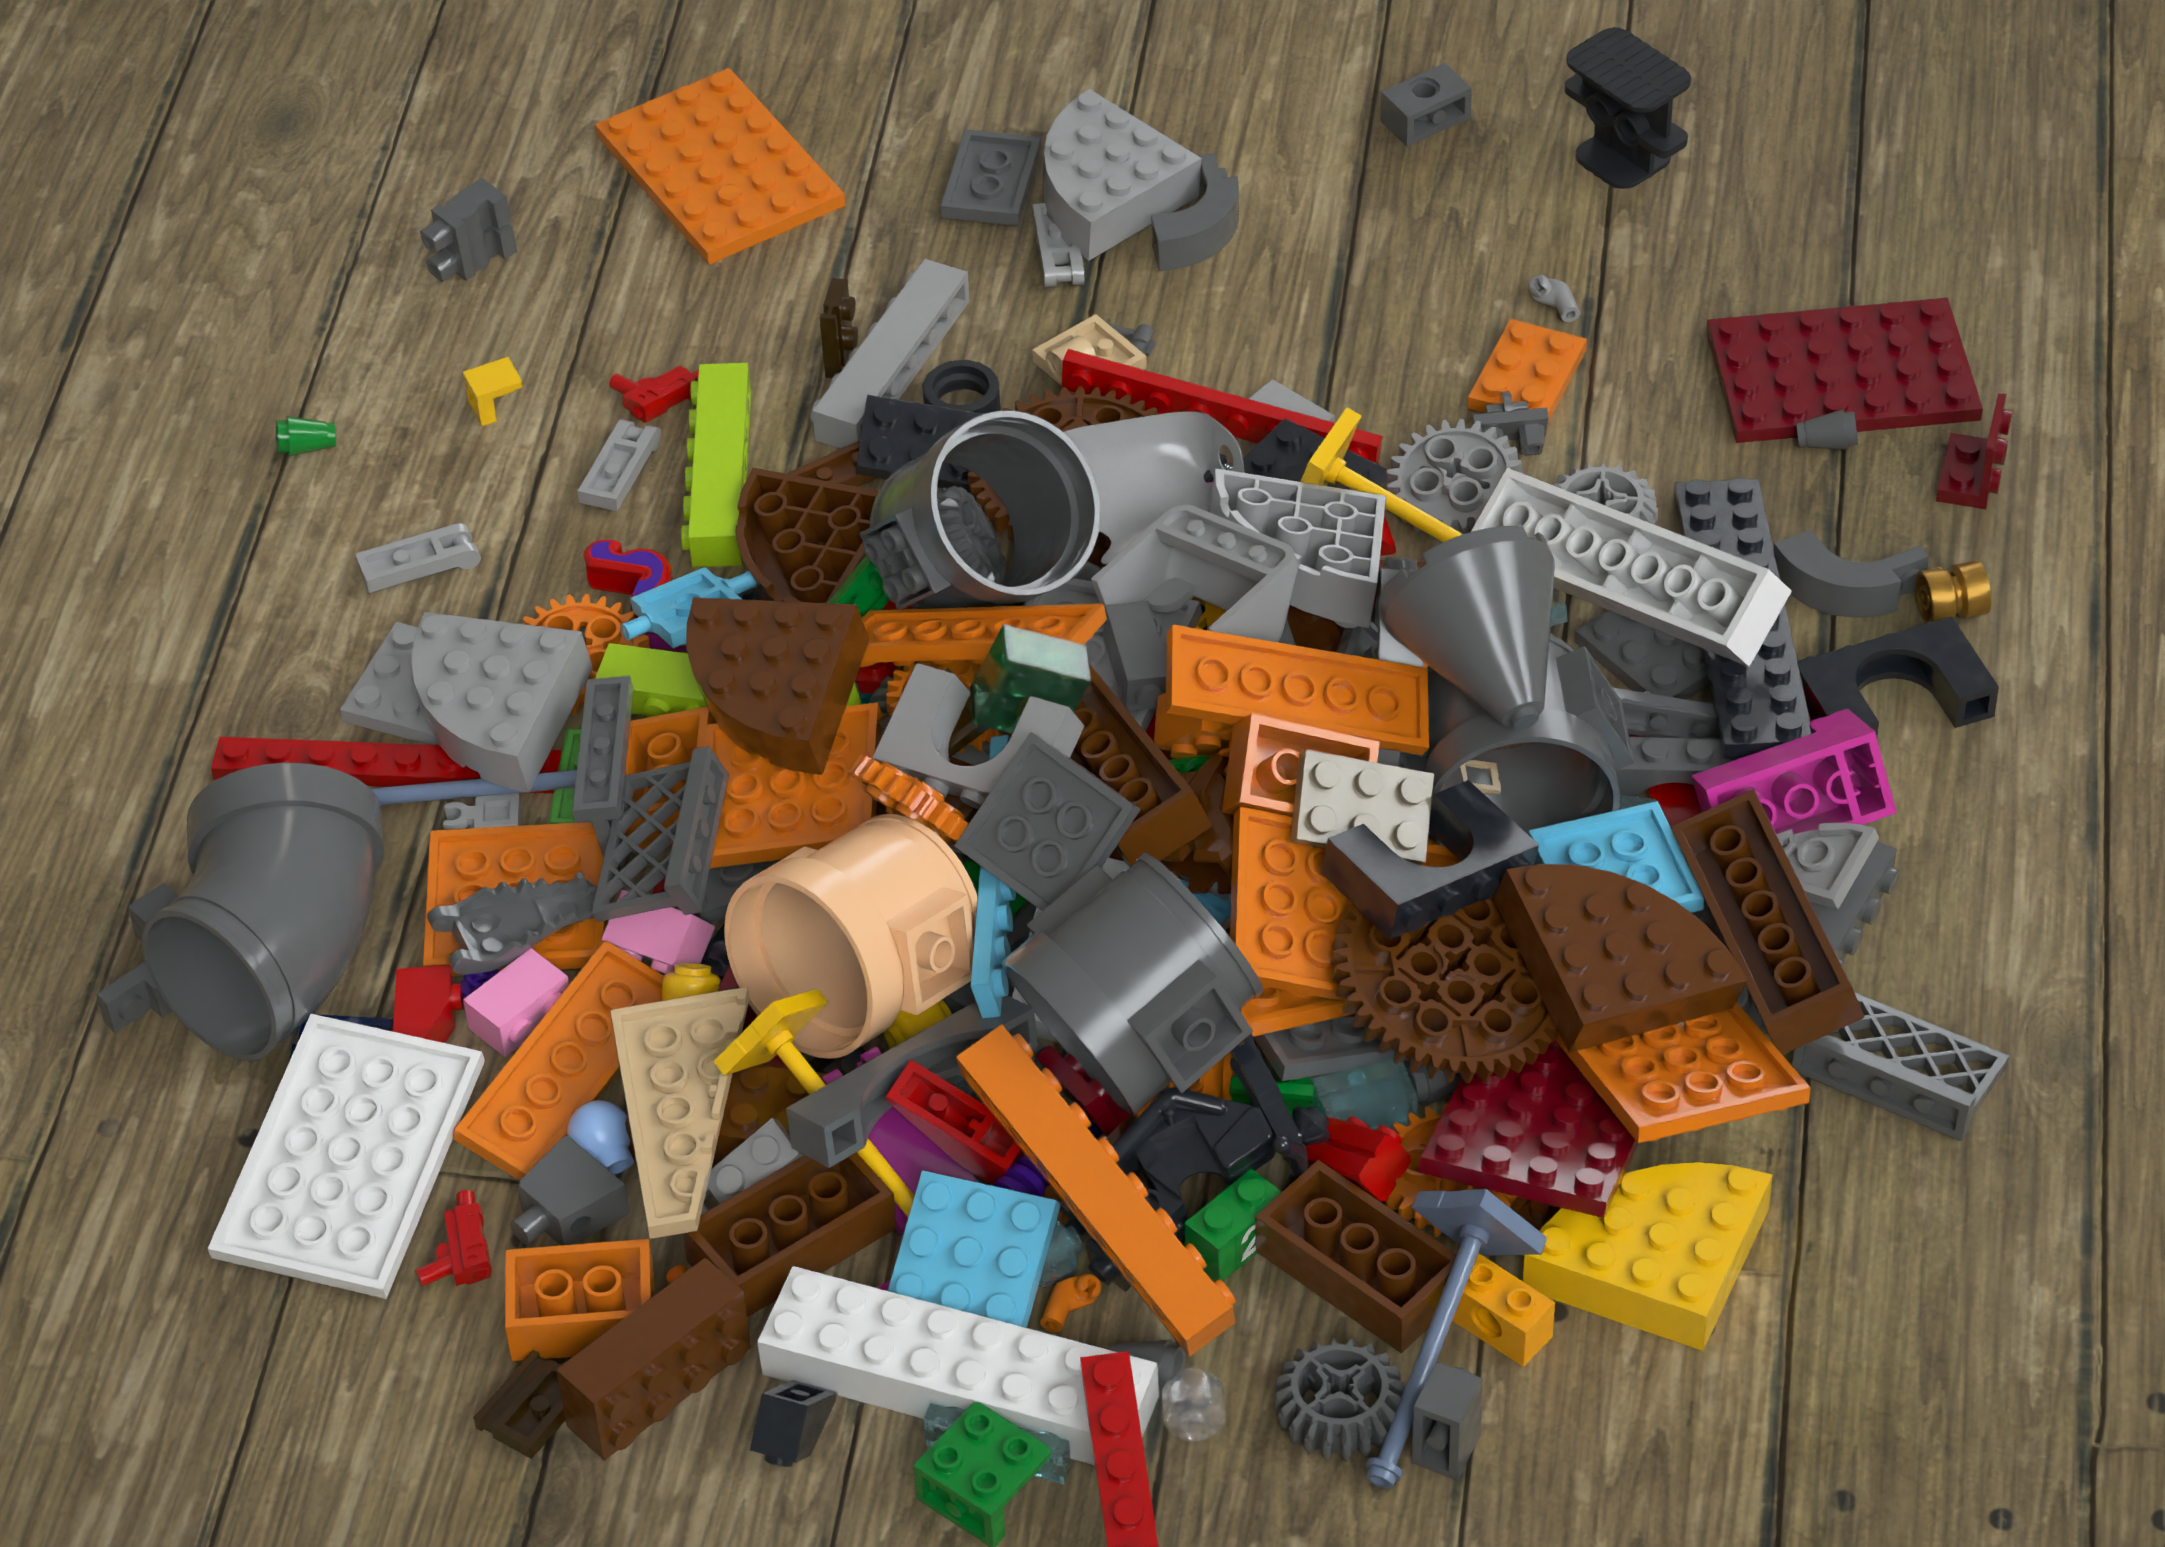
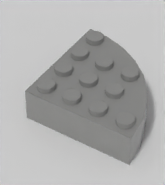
M1089 89L1071 101L1061 111L1047 134L1042 179V195L1047 208L1046 213L1049 219H1053L1059 227L1064 241L1069 246L1073 243L1081 249V255L1089 261L1151 225V215L1173 212L1199 197L1202 158Z
M1215 468L1208 512L1282 541L1293 548L1298 562V571L1290 605L1305 612L1333 620L1336 624L1345 628H1355L1357 626L1369 628L1378 582L1386 496Z
M424 612L415 633L411 656L414 685L426 720L435 740L447 755L461 767L468 766L470 769L479 772L481 779L501 787L527 793L530 792L593 669L581 631Z

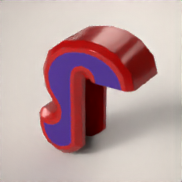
M605 539L593 542L584 550L586 578L592 589L628 594L634 597L673 580L671 565L666 557L652 549H634L622 553V546L619 541Z

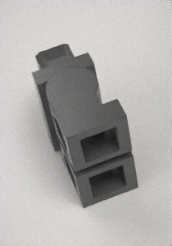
M482 177L452 197L445 207L439 204L431 209L433 223L420 231L425 247L435 254L426 260L428 271L441 282L455 273L467 281L475 276V271L487 266L490 259L496 255L507 259L517 253L513 227L509 224L511 223L507 197Z

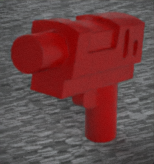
M680 365L655 379L646 377L637 382L615 373L609 381V386L623 394V406L630 411L631 415L647 423L666 413L674 405L686 399L691 400V381H698L699 369L690 373Z
M471 1190L458 1192L456 1195L457 1207H454V1210L444 1211L449 1243H441L437 1246L436 1261L415 1270V1275L421 1287L453 1273L456 1286L465 1283L470 1285L491 1277L492 1268L487 1241L483 1236V1212L479 1203H476L475 1194Z

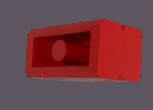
M1349 1116L1346 1121L1326 1117L1329 1121V1126L1326 1129L1330 1134V1139L1324 1143L1306 1146L1309 1167L1317 1160H1320L1379 1202H1386L1397 1185L1396 1178L1401 1179L1412 1162L1411 1155L1400 1145L1403 1141L1401 1136L1394 1130L1381 1124L1378 1125L1376 1130L1371 1129L1365 1122L1354 1116Z

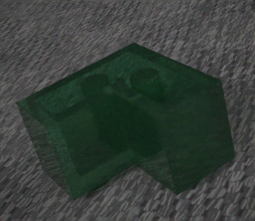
M1003 624L969 688L971 692L973 724L1013 734L1030 696L1067 706L1074 713L1091 682L1086 645Z

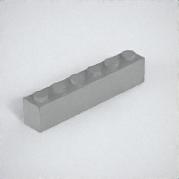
M924 259L915 273L909 274L904 288L897 297H893L889 301L886 312L878 323L874 322L871 325L868 336L859 348L856 347L852 351L849 362L841 373L834 375L829 389L821 399H817L814 402L810 413V420L814 425L815 441L840 449L855 443L861 437L867 395L899 400L970 302L967 271Z

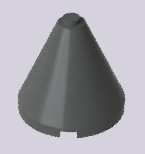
M1497 526L1460 535L1424 552L1423 556L1427 564L1409 577L1405 569H1401L1384 588L1379 599L1378 608L1384 625L1393 638L1501 724L1507 727H1514L1515 729H1525L1539 720V715L1543 712L1545 706L1555 560L1546 539L1539 532L1535 534L1536 539L1527 536L1522 526Z

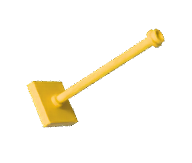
M1347 407L1309 460L1300 482L1327 486L1329 482L1334 485L1337 481L1353 491L1386 496V510L1441 542L1463 535L1346 467L1347 462L1343 459L1361 418L1360 414Z
M816 988L772 1002L713 1062L722 1074L726 1076L771 1061L778 1055L809 1095L826 1085L792 1042L795 1039L794 1037L829 1003L828 1000ZM868 1138L865 1148L856 1153L894 1193V1201L909 1218L915 1197L914 1194Z

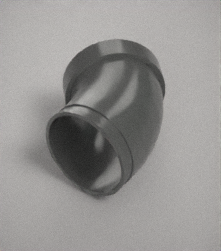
M305 763L265 764L230 773L205 787L194 798L187 813L188 864L194 876L185 890L165 908L150 917L144 927L142 935L143 954L148 971L159 993L173 1013L193 1034L210 1047L229 1057L244 1061L262 1059L272 1052L279 1043L285 1041L308 1020L310 1014H314L341 980L358 948L364 931L374 888V874L379 869L384 856L381 805L377 796L366 784L347 773L329 767Z

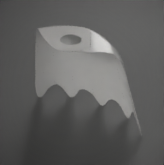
M1165 413L1078 427L1063 432L1081 451L1095 478L1101 512L1099 532L1104 533L1111 540L1110 548L1101 559L1103 564H1108L1160 516L1173 507L1192 505L1208 512L1213 484L1205 482L1204 474L1207 470H1210L1214 477L1215 468L1225 470L1219 457L1222 445H1226L1233 455L1234 465L1231 471L1245 473L1242 454L1237 440L1226 428L1206 413Z

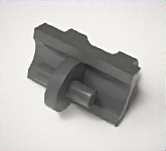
M1501 391L1500 404L1485 405L1486 413L1473 414L1472 426L1475 422L1480 421L1483 433L1489 428L1495 427L1497 439L1506 435L1508 440H1519L1521 454L1530 456L1542 453L1549 420L1547 407L1528 409L1527 401L1512 402L1510 391Z

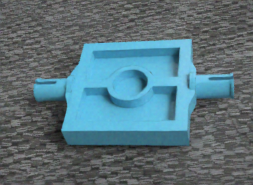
M706 567L632 597L633 613L638 618L622 623V634L629 641L646 632H653L658 634L672 648L686 645L687 620L693 597L741 599L737 594L755 588L757 584L750 571L728 580L727 578L715 576Z

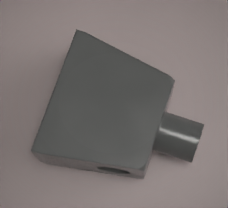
M566 1135L520 1180L518 1192L523 1213L510 1222V1226L515 1236L526 1245L543 1232L548 1234L560 1246L574 1245L630 1213L625 1184Z

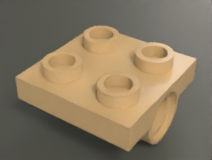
M1097 314L1032 350L1033 362L1060 385L1062 382L1063 358L1068 349L1143 370L1147 368V356Z

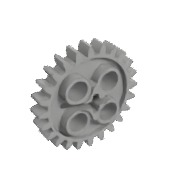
M1464 419L1458 421L1456 428H1450L1447 420H1443L1441 430L1436 431L1428 424L1426 425L1427 435L1425 437L1413 432L1411 434L1413 445L1401 443L1399 445L1401 456L1391 457L1393 469L1387 470L1388 491L1453 529L1460 531V533H1469V529H1473L1506 469L1509 468L1523 474L1522 462L1518 460L1517 448L1509 447V440L1506 435L1497 439L1495 427H1491L1483 433L1480 421L1475 422L1471 429L1465 427ZM1414 526V531L1416 533L1421 531L1419 528Z

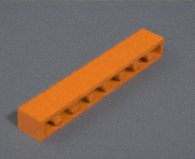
M1003 1024L999 1025L956 1056L961 1076L1189 1357L1236 1323L1232 1306L1236 1303L1235 1297L1222 1280L1218 1279L1213 1282L1203 1269L1207 1265L1198 1250L1191 1243L1184 1247L1174 1235L1177 1227L1166 1211L1161 1207L1155 1211L1145 1199L1148 1196V1192L1139 1178L1133 1172L1128 1175L1124 1174L1116 1164L1120 1159L1112 1145L1104 1137L1097 1141L1088 1130L1091 1123L1080 1106L1075 1102L1068 1105L1059 1093L1062 1091V1087L1048 1068L1040 1071L1031 1060L1034 1057V1053L1026 1040L1019 1033L1012 1037Z

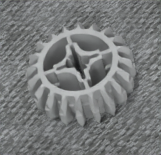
M1604 461L1600 467H1592L1586 462L1583 470L1571 467L1567 475H1558L1555 484H1551L1655 525V521L1658 520L1655 492L1649 489L1647 479H1638L1636 470L1623 472L1621 464L1615 468H1608Z

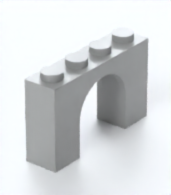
M916 663L872 758L880 764L886 761L908 777L911 775L918 778L920 782L923 781L944 795V798H946L947 794L959 797L966 805L979 809L1030 732L1039 735L1070 758L1082 733L1084 724L1069 707L1030 696L1009 742L999 754L982 764L974 766L952 764L948 754L950 737L971 692L955 674Z

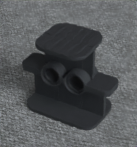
M1618 27L1604 29L1568 52L1566 57L1567 66L1577 74L1565 81V94L1584 106L1589 118L1594 123V136L1579 145L1576 150L1577 162L1605 183L1620 189L1635 187L1667 167L1671 161V156L1685 148L1688 144V133L1671 122L1673 99L1690 87V73L1675 61L1670 60L1666 55L1661 54L1657 49L1652 48L1648 43L1643 42L1639 37L1634 36L1630 31Z

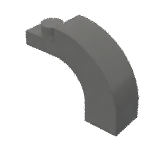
M1215 153L1199 155L1202 158L1200 189L1203 198L1198 203L1185 210L1151 215L1152 247L1159 271L1187 267L1212 257L1230 242L1237 230L1239 223L1238 177L1227 178L1226 169L1218 167Z
M1812 530L1774 543L1773 549L1779 578L1792 591L1790 595L1811 608L1844 617H1874L1898 611L1899 596L1915 592L1916 574L1918 571L1927 570L1929 555L1921 546L1879 561H1849L1830 552Z
M162 883L128 906L135 936L141 941L144 927L149 918L165 908L178 896L165 883ZM145 959L135 969L96 994L104 1023L114 1033L130 1022L138 1020L151 1008L161 1018L172 1011L155 986Z

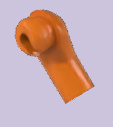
M1085 1273L1057 1283L1051 1291L1040 1320V1325L1049 1332L1057 1333L1062 1331L1069 1312L1095 1302L1102 1288L1099 1278L1091 1273Z

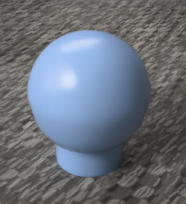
M596 1100L582 1105L573 1113L568 1123L567 1135L616 1176L627 1170L634 1163V1159L628 1149L630 1139L625 1126L627 1115L619 1106L608 1101Z

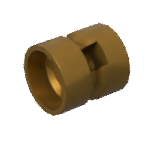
M1979 560L1954 564L1950 572L1937 567L1921 570L1916 574V600L1919 612L1925 623L1951 616L1955 618L1956 613L1962 619L1987 615L1991 608L1990 585L1987 573Z

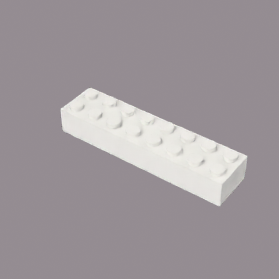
M1509 468L1506 469L1471 531L1497 526H1522L1527 536L1536 539L1535 534L1539 532L1546 539L1555 560L1553 588L1750 667L1792 592L1767 568Z
M792 1266L757 1342L762 1375L787 1382L795 1380L838 1392V1396L951 1426L972 1403L979 1402L1049 1446L1051 1454L1092 1465L1095 1464L1080 1368V1357L1117 1353ZM1130 1356L1143 1437L1159 1397L1158 1368L1156 1362Z

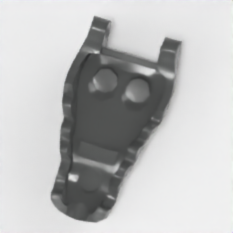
M577 872L573 880L567 883L557 881L552 885H548L543 878L538 879L535 883H529L526 878H523L516 887H510L506 882L499 883L494 889L485 886L459 903L433 908L428 912L427 918L433 930L452 932L460 948L449 956V963L454 973L476 974L490 972L510 964L530 948L559 930L594 918L592 909L597 889L581 872Z

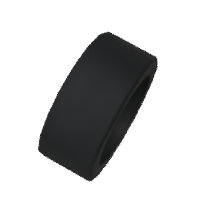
M954 360L943 363L930 371L922 384L923 401L926 405L980 414L1001 411L998 377L991 368L980 362ZM966 389L984 395L978 401L964 405L949 404L940 400L943 395L955 390Z

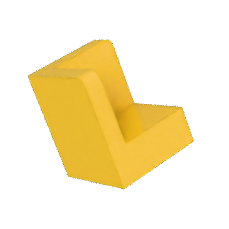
M509 357L463 371L467 402L481 426L497 422L494 398L522 388V380Z

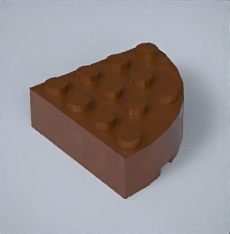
M752 468L741 490L737 506L739 517L738 525H736V540L746 570L750 571L757 584L753 589L759 598L764 601L828 603L866 556L863 549V540L859 533L870 528L872 507L879 491Z
M693 597L687 620L686 649L693 675L707 708L719 728L738 747L750 754L755 752L769 758L773 765L791 771L822 775L869 642V636L857 605Z
M1537 864L1506 870L1493 897L1569 1053L1732 1009L1748 982L1747 977L1731 952L1706 924L1678 902L1657 890L1611 871L1566 864Z

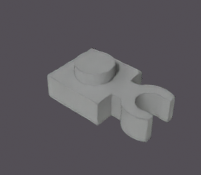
M519 793L476 796L475 806H467L461 802H451L444 806L447 820L443 821L444 830L521 826L522 803Z

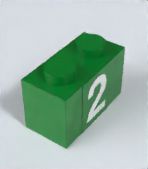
M1253 1169L1248 1170L1184 1223L1185 1246L1191 1243L1198 1250L1207 1265L1203 1270L1215 1281L1218 1279L1224 1281L1257 1254L1255 1216L1282 1193Z

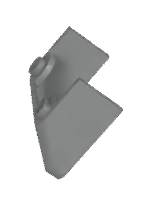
M1180 505L1169 509L1094 575L1091 581L1100 604H1104V608L1107 605L1148 601L1151 610L1171 613L1180 609L1194 596L1227 610L1208 628V631L1279 642L1283 635L1298 571V562L1294 550L1289 544L1195 506Z

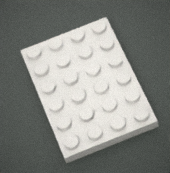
M310 1014L208 1246L211 1258L387 1299L453 1140L454 1129L460 1123L484 1065L485 1059L482 1051Z

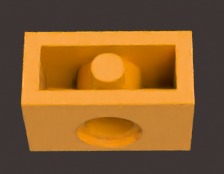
M1478 1253L1452 1321L1524 1367L1553 1337L1555 1302Z

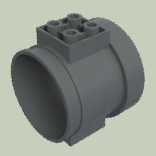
M996 411L973 418L954 428L937 440L927 453L908 462L892 473L884 482L875 498L870 517V528L859 534L863 540V549L867 558L875 564L883 580L885 594L895 603L898 610L909 605L915 609L994 607L999 604H1012L1031 600L1060 587L1080 571L1090 557L1098 537L1101 513L1100 499L1095 478L1089 464L1078 447L1067 435L1051 423L1037 416L1018 411ZM943 462L964 467L980 476L995 490L1006 507L1014 533V557L1010 572L1003 585L984 578L969 567L954 550L946 536L937 505V483Z
M1550 635L1544 710L1539 715V720L1525 729L1504 726L1430 666L1427 667L1429 748L1423 756L1401 753L1408 761L1407 769L1434 773L1432 800L1434 794L1464 782L1460 766L1469 760L1497 763L1501 793L1483 794L1528 835L1529 830L1619 810L1620 792L1616 771L1634 763L1622 701L1585 646L1574 650L1561 639ZM1532 742L1514 748L1494 749L1510 744ZM1465 765L1467 777L1471 783L1492 785L1488 769H1479ZM1430 833L1431 838L1436 842L1437 838Z
M1143 853L1139 856L1134 865L1127 871L1119 873L1114 879L1096 865L1027 924L1033 935L1001 961L1004 971L1026 1003L1034 1008V1013L1068 1054L1071 1053L1086 1070L1091 1080L1095 1078L1112 1097V1101L1130 1116L1136 1115L1170 1085L1169 1082L1181 1093L1184 1092L1247 1038L1253 1030L1241 1013L1242 1007L1251 999H1256L1263 993L1262 984L1253 968L1225 930L1192 892L1168 868L1148 853Z

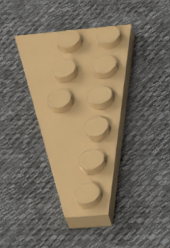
M748 987L610 1010L650 1239L698 1230L732 1079V1074L724 1076L713 1061L742 1033L749 1003Z

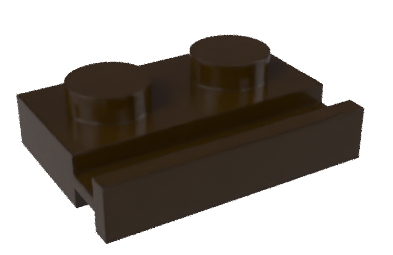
M831 279L823 305L824 314H820L819 317L825 378H833L836 373H841L842 367H845L849 351H853L857 347L858 328L852 326L856 302L855 297L849 296L848 279Z
M533 1350L474 1416L476 1429L480 1431L485 1429L492 1433L494 1439L532 1459L565 1422L556 1369L562 1365L551 1359L549 1361L542 1359L539 1353Z

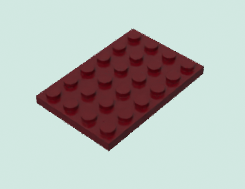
M1948 297L1707 320L1706 332L1736 443L1798 438L1796 423L1805 422L1806 420L1844 409V413L1855 412L1857 432L1982 420L1983 407Z
M1555 1039L1554 1042L1550 1043L1544 1055L1539 1053L1534 1064L1530 1065L1525 1062L1519 1073L1509 1069L1505 1079H1500L1494 1072L1488 1083H1484L1477 1073L1474 1074L1470 1084H1465L1461 1078L1420 1156L1419 1173L1605 1218L1639 1143Z

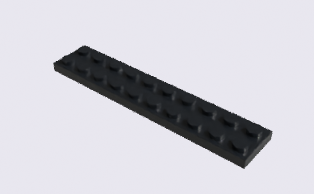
M1759 479L1692 480L1690 482L1675 483L1674 498L1682 536L1767 568L1779 578ZM1785 604L1750 667L1703 648L1724 758H1743L1812 734Z

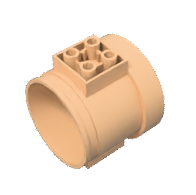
M896 814L879 815L869 819L819 850L804 846L745 881L733 894L726 911L724 935L727 955L739 987H748L749 1005L757 1016L774 1001L818 988L829 1003L794 1037L795 1039L792 1043L797 1050L810 1056L826 1059L839 1058L852 1053L886 1031L895 1021L900 1010L919 1015L971 981L978 897L961 861L952 849L931 829L905 816Z

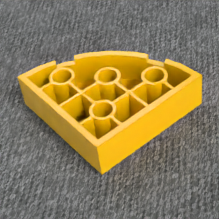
M1701 1162L1664 1164L1627 1172L1624 1174L1605 1218L1561 1208L1540 1229V1232L1547 1237L1541 1255H1524L1523 1282L1550 1299L1703 1351L1769 1211L1773 1175L1735 1165Z

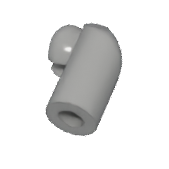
M1536 275L1530 280L1528 288L1534 300L1538 303L1557 308L1564 322H1573L1579 318L1580 310L1566 283L1556 279H1549L1544 275Z

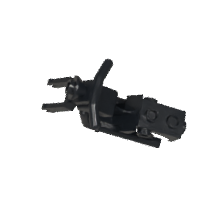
M1252 1034L1243 1040V1045H1237L1229 1053L1232 1055L1230 1061L1232 1073L1238 1077L1253 1106L1224 1100L1188 1089L1181 1093L1176 1087H1170L1161 1092L1112 1145L1120 1159L1116 1164L1125 1175L1133 1172L1138 1176L1142 1172L1150 1188L1146 1189L1148 1196L1145 1199L1155 1211L1160 1207L1166 1211L1177 1227L1174 1235L1179 1241L1185 1235L1184 1223L1187 1221V1213L1179 1191L1182 1183L1188 1177L1199 1173H1212L1221 1175L1224 1183L1231 1185L1248 1170L1253 1169L1256 1171L1278 1153L1290 1164L1291 1172L1282 1188L1283 1192L1309 1168L1305 1146L1324 1143L1330 1139V1134L1326 1129L1329 1126V1121L1313 1106L1309 1105L1306 1109L1295 1106L1292 1109L1291 1116L1283 1101L1278 1085L1255 1045ZM1061 1200L1059 1202L1061 1205L1059 1210L1070 1218L1064 1225V1231L1072 1239L1078 1241L1087 1230ZM1089 1238L1085 1242V1247L1090 1261L1088 1265L1090 1271L1104 1284L1110 1285L1113 1282L1123 1291L1127 1292L1131 1287L1130 1283L1096 1241Z

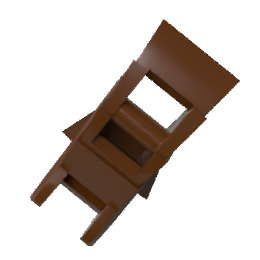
M1220 754L1206 761L1198 771L1180 774L1194 791L1213 826L1159 861L1170 871H1175L1185 881H1189L1188 889L1192 894H1207L1215 882H1218L1219 894H1231L1234 815L1222 812L1226 784L1222 774L1229 761V757ZM1115 849L1109 856L1111 859L1124 861Z

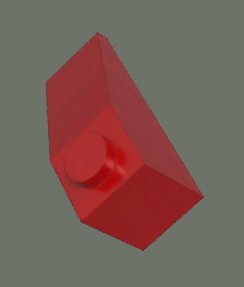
M451 965L396 969L393 1032L446 1043L455 1029L456 1011L464 1009L462 983L454 982Z
M913 1060L909 1061L885 1097L888 1103L960 1166L991 1185L1000 1176H1006L1011 1165L1024 1155V1152L986 1105Z

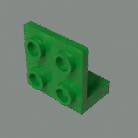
M974 1402L913 1465L916 1499L989 1547H996L1006 1536L1004 1507L1050 1459L1051 1448L983 1404Z

